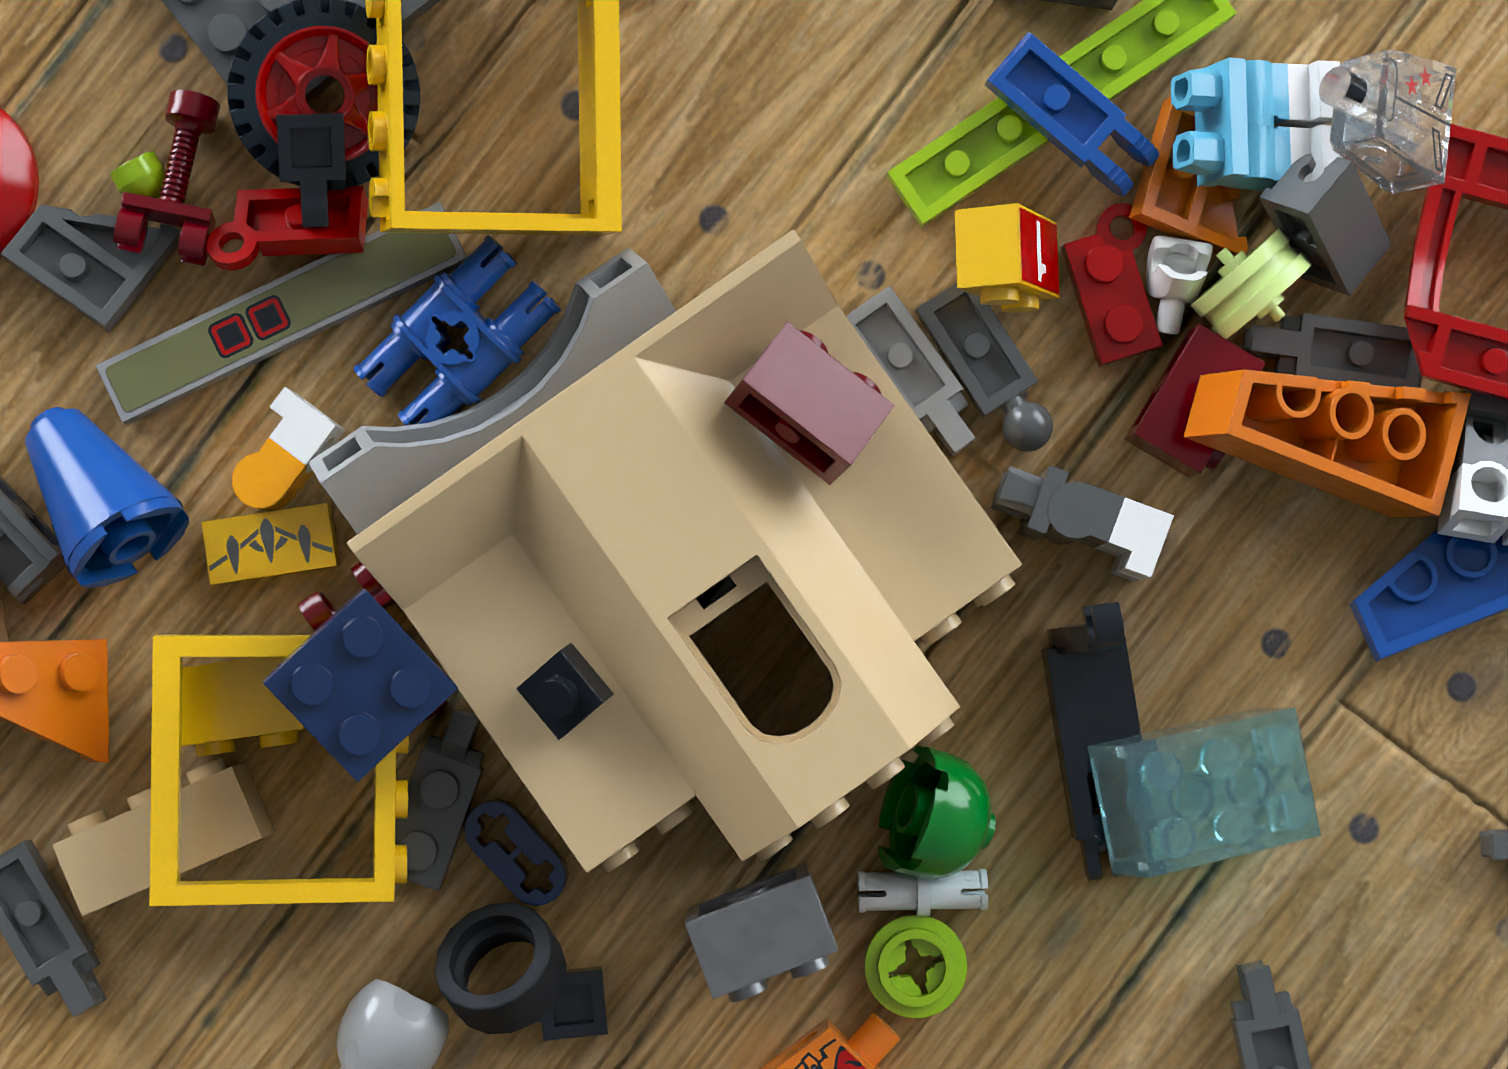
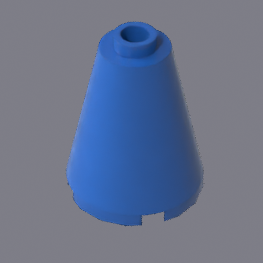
M54 407L42 412L32 421L30 425L31 430L25 438V446L67 570L78 580L81 586L85 588L104 587L125 580L138 573L132 564L133 562L146 555L149 551L157 561L168 553L182 538L189 525V517L183 509L182 502L84 413L74 408Z

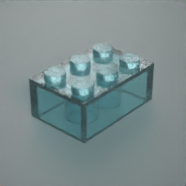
M1296 707L1252 709L1088 746L1113 874L1151 878L1321 836Z

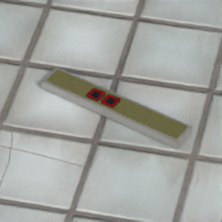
M440 201L420 210L445 212ZM380 230L365 237L363 253L328 254L95 366L121 421L130 424L428 282L438 273L441 275L444 271H451L457 268L467 256L456 234L380 233Z

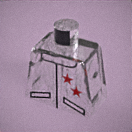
M1384 50L1345 60L1340 66L1332 68L1325 74L1320 83L1319 96L1322 102L1333 107L1330 144L1333 151L1342 158L1353 161L1359 171L1391 194L1444 184L1456 68L1397 50Z

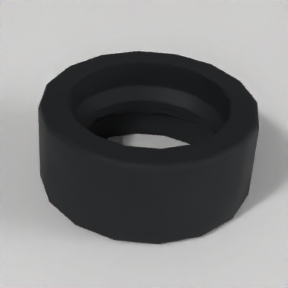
M510 902L489 904L468 913L455 924L438 948L434 971L440 992L468 1027L486 1034L513 1033L534 1024L553 1007L564 987L567 964L561 945L548 924L532 908ZM510 942H527L534 946L535 952L532 963L525 975L511 987L495 994L475 995L468 990L471 972L477 962L489 951Z

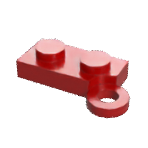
M362 185L350 186L342 190H327L329 227H302L300 188L237 190L234 221L224 223L210 233L206 242L207 253L215 266L229 271L243 269L250 265L257 258L259 250H261L263 256L363 253L368 199ZM238 239L244 242L240 250L227 253L222 251L223 246L230 240Z
M1117 203L1106 208L1098 218L1095 235L1065 243L1061 247L1098 367L1156 350L1163 346L1133 254V250L1137 249L1145 240L1147 225L1129 218L1133 205L1127 203ZM1122 217L1130 221L1133 228L1130 238L1120 240L1112 235L1110 224L1115 218Z

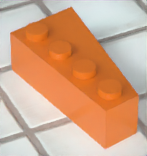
M1245 369L1200 375L1184 438L1391 518L1439 517L1472 393L1427 391L1425 388L1370 385L1368 382L1323 380L1311 376Z

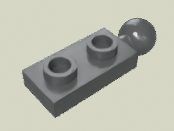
M956 283L916 308L915 314L981 417H985L1000 407L1005 414L1002 422V432L1010 446L1023 452H1032L1042 448L1052 435L1053 421L1051 415L1045 407L1036 402L1026 401L1021 394L1039 381L990 305L980 304V296L958 289Z

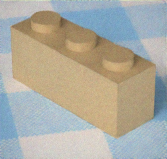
M220 758L186 773L190 785L181 788L180 874L275 833L246 763L226 768L223 758ZM151 788L127 798L130 811L112 819H108L104 809L68 824L67 826L72 836L52 844L82 917L150 888Z

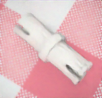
M986 869L959 871L952 876L940 879L918 878L899 872L865 873L864 871H858L857 887H859V891L884 890V892L858 893L859 913H865L866 911L915 910L917 916H930L932 909H988V894H985L984 890L961 891L962 889H988Z

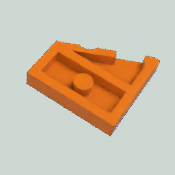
M1171 97L1164 100L1151 143L1158 149L1157 151L1160 153V156L1151 166L1147 167L1144 165L1129 218L1177 238L1209 243L1213 246L1212 252L1215 254H1219L1225 247L1233 256L1237 255L1241 250L1246 254L1248 250L1246 236L1238 237L1233 201L1241 198L1240 190L1221 185L1215 187L1197 186V175L1173 168V144L1176 136L1187 131H1195V111L1176 110L1174 105L1171 104Z
M107 639L0 642V721H8L21 727L24 732L43 741L54 742L79 754L80 758L89 762H109Z

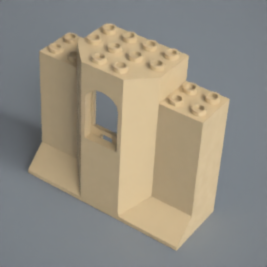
M794 229L346 542L354 555L404 611L586 873L599 864L603 866L607 873L623 864L639 851L642 843L638 837L655 825L660 834L663 835L690 816L695 808L690 800L695 796L702 803L742 862L754 854L757 855L761 862L771 857L793 840L791 832L797 830L810 820L818 829L836 818L850 806L844 797L846 794L865 781L872 790L879 787L905 767L899 758L916 744L920 743L922 747L930 744L954 726L949 716L959 709L960 706L914 641L921 638L924 644L928 642L932 644L962 623L956 611L973 601L976 607L981 605L984 607L1000 597L1015 585L1009 574L1022 565L840 309ZM787 321L798 330L807 331L819 338L832 357L851 372H857L870 378L880 389L881 395L895 405L853 464L831 485H828L724 403ZM729 575L736 584V587L703 609L696 598ZM766 582L829 669L834 684L831 700L823 713L809 726L796 733L783 736L763 734L750 723L690 638L696 631ZM572 642L614 695L572 731L558 740L516 688L558 651Z

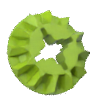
M898 916L876 931L865 953V976L872 994L882 1006L899 1016L925 1018L940 1013L956 1000L966 980L967 959L961 941L949 926L930 916ZM907 940L911 941L912 947L916 948L921 957L931 955L934 958L942 955V958L934 960L932 965L924 969L926 977L923 980L926 987L924 991H920L918 983L914 982L910 974L899 975L898 972L891 975L888 974V972L897 970V966L906 962L904 951L907 950L905 945Z

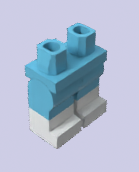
M1229 57L1202 69L1186 71L1173 77L1170 82L1171 104L1174 105L1175 109L1195 111V131H1187L1176 136L1173 144V168L1197 175V186L1215 187L1221 185L1228 188L1264 191L1266 188L1272 189L1291 165L1307 154L1313 156L1316 166L1313 172L1305 177L1303 182H1311L1318 179L1322 175L1324 168L1337 157L1343 158L1342 126L1325 125L1342 119L1340 61H1316L1305 65L1271 63L1263 60L1245 61L1242 58Z

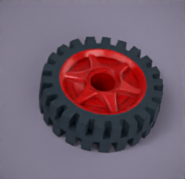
M294 0L265 14L248 30L239 43L228 74L227 99L229 112L234 128L248 152L266 170L280 178L276 114L323 113L311 108L305 98V91L309 82L315 77L322 75L335 78L340 82L343 89L341 104L335 110L327 113H343L346 180L327 181V190H342L350 186H359L370 181L372 177L374 178L379 175V151H370L368 145V117L370 111H378V86L368 84L366 70L368 46L377 45L376 18H367L365 7L347 0ZM402 40L405 150L418 121L420 84L413 58ZM300 181L288 182L300 186Z

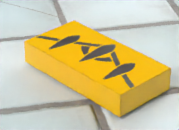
M329 503L201 522L210 585H221L340 567L332 506Z

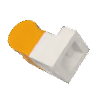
M287 387L282 389L270 405V408L282 416L283 419L260 450L240 460L232 473V487L240 501L252 508L264 511H275L284 508L290 503L314 473L309 461L335 445L346 431Z

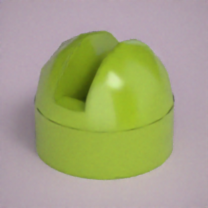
M150 151L124 163L109 175L122 195L123 192L158 199L160 191H162L161 187L166 172L155 151Z

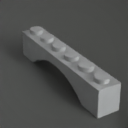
M628 247L575 283L566 311L548 343L528 367L499 392L463 412L429 423L399 427L361 426L309 461V464L322 487L358 535L672 315L676 310L648 263Z

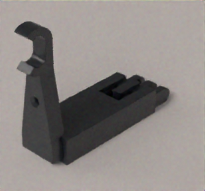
M1119 602L1083 607L1084 623L1047 629L1050 648L1041 649L1071 837L1080 840L1088 881L1102 878L1099 853L1108 852L1113 877L1127 875L1124 849L1133 848V859L1138 873L1152 871L1146 829L1157 828ZM1088 773L1090 774L1095 807H1104L1105 814L1094 815Z

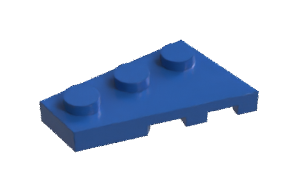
M1437 529L1350 604L1376 663L1508 610V546L1502 545V536L1495 543L1437 534Z

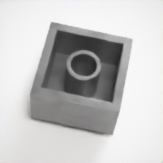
M807 863L694 905L687 910L685 926L713 999L728 994L731 1002L750 998L768 988L765 981L767 978L790 970L793 979L810 975L829 965L827 955L838 951L833 931Z

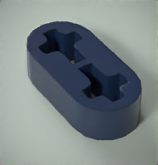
M500 799L488 800L472 810L467 817L464 830L466 841L474 853L515 897L525 904L539 906L555 900L566 886L568 878L567 863L555 847L509 801ZM484 813H487L493 819L502 813L508 817L511 823L507 825L505 832L517 846L512 853L498 839H494L488 844L482 840L480 834L484 831L485 825L480 818ZM521 852L537 866L545 860L552 864L554 870L548 877L554 885L552 889L547 891L544 887L538 885L530 890L525 886L523 881L529 873L516 858Z

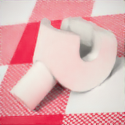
M1160 235L1153 238L1147 257L1146 288L1150 296L1160 298L1156 318V326L1159 332L1179 334L1185 304H1192L1197 300L1208 274L1206 270L1213 250L1211 244Z

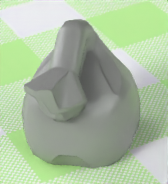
M375 979L355 994L340 1021L336 1041L337 1053L341 1063L339 1069H431L437 1062L449 1033V1017L441 1009L409 994L401 988L386 981Z

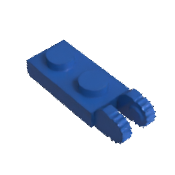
M1028 32L985 82V86L1079 167L1082 168L1085 165L1092 176L1103 183L1106 188H1109L1121 197L1129 192L1134 183L1121 167L1116 165L1098 149L1109 135L1133 160L1147 167L1151 166L1160 156L1154 144L1124 119L1127 115L1032 33Z

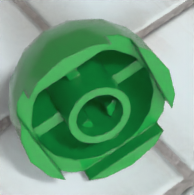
M918 745L912 749L919 755L914 763L902 760L905 767L891 778L886 789L878 827L890 830L889 848L878 845L879 857L886 869L918 878L940 879L952 876L963 870L974 860L981 849H985L990 844L995 832L996 819L994 813L991 812L990 796L986 784L980 774L967 761L950 753Z

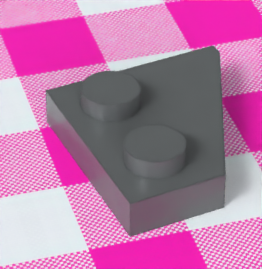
M40 205L1 252V255L7 263L110 333L178 247L181 232L171 225L160 224V228L148 226L146 242L140 254L117 249L118 243L113 242L117 219L115 216L103 214L80 216L71 209Z

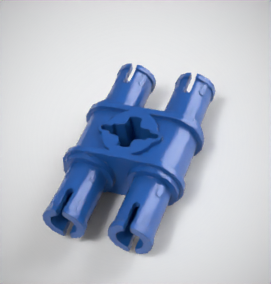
M489 234L451 274L446 271L441 275L439 273L433 277L435 283L403 315L397 313L392 318L394 322L390 326L393 331L360 364L358 363L353 368L361 380L365 378L370 380L366 385L371 390L383 397L387 390L420 357L425 361L429 359L437 367L435 369L437 377L405 409H401L398 412V417L406 426L416 424L427 412L428 414L418 424L429 423L451 416L464 403L468 406H471L473 403L478 404L482 399L480 394L513 362L518 364L522 360L521 356L524 354V351L521 347L550 318L562 310L554 299L546 296L548 293L532 280L528 284L529 287L495 320L490 317L484 318L478 311L480 305L477 301L511 267L514 268L517 265L515 259L508 252L505 253L503 251L504 248ZM442 322L453 327L469 328V331L464 336V340L469 345L468 350L473 355H468L460 350L451 349L448 351L446 349L451 338Z

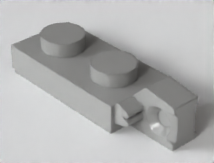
M888 286L849 313L846 317L926 430L929 433L933 431L950 456L957 455L971 445L976 438L958 414L969 405L961 393L963 387L893 289Z

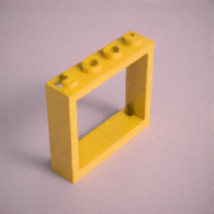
M365 0L367 18H376L377 45L368 46L366 70L368 84L378 86V111H370L368 117V145L370 151H379V178L372 177L370 180L369 208L372 217H380V233L606 236L622 232L619 0H578L580 214L405 211L401 0Z
M310 635L153 636L149 906L394 902L395 884L407 883V844L395 845V819H407L408 780L396 779V753H408L409 735L374 768L373 878L180 881L183 657H288Z

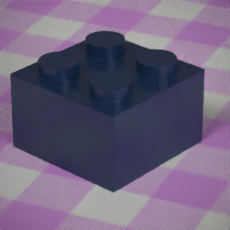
M364 588L358 591L263 679V684L357 782L458 689L449 677Z

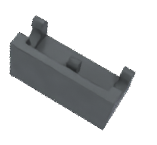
M1307 154L1295 161L1272 189L1266 188L1259 198L1275 229L1278 230L1280 228L1290 239L1288 243L1298 254L1302 252L1312 264L1300 276L1301 279L1351 296L1392 244L1353 161L1337 157L1324 168L1322 175L1318 179L1311 182H1303L1305 177L1312 173L1316 166L1313 156Z
M0 476V580L20 604H27L66 567L56 534Z

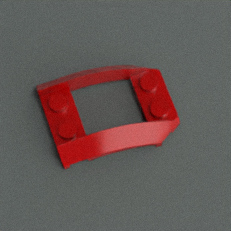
M1444 124L1440 139L1443 173L1435 169L1434 161L1415 236L1407 284L1404 320L1423 378L1508 401V330L1439 312L1446 258L1460 198L1508 210V138L1451 124L1450 127ZM1438 146L1436 154L1437 167L1441 168L1440 151Z

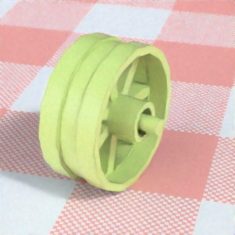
M1280 228L1248 255L1241 250L1237 255L1233 256L1226 247L1216 255L1224 264L1217 271L1221 278L1191 305L1200 317L1205 316L1213 325L1212 330L1214 333L1227 339L1255 316L1262 319L1268 314L1275 322H1278L1286 315L1278 306L1285 299L1281 293L1294 283L1312 264L1302 252L1298 254L1288 243L1290 239Z

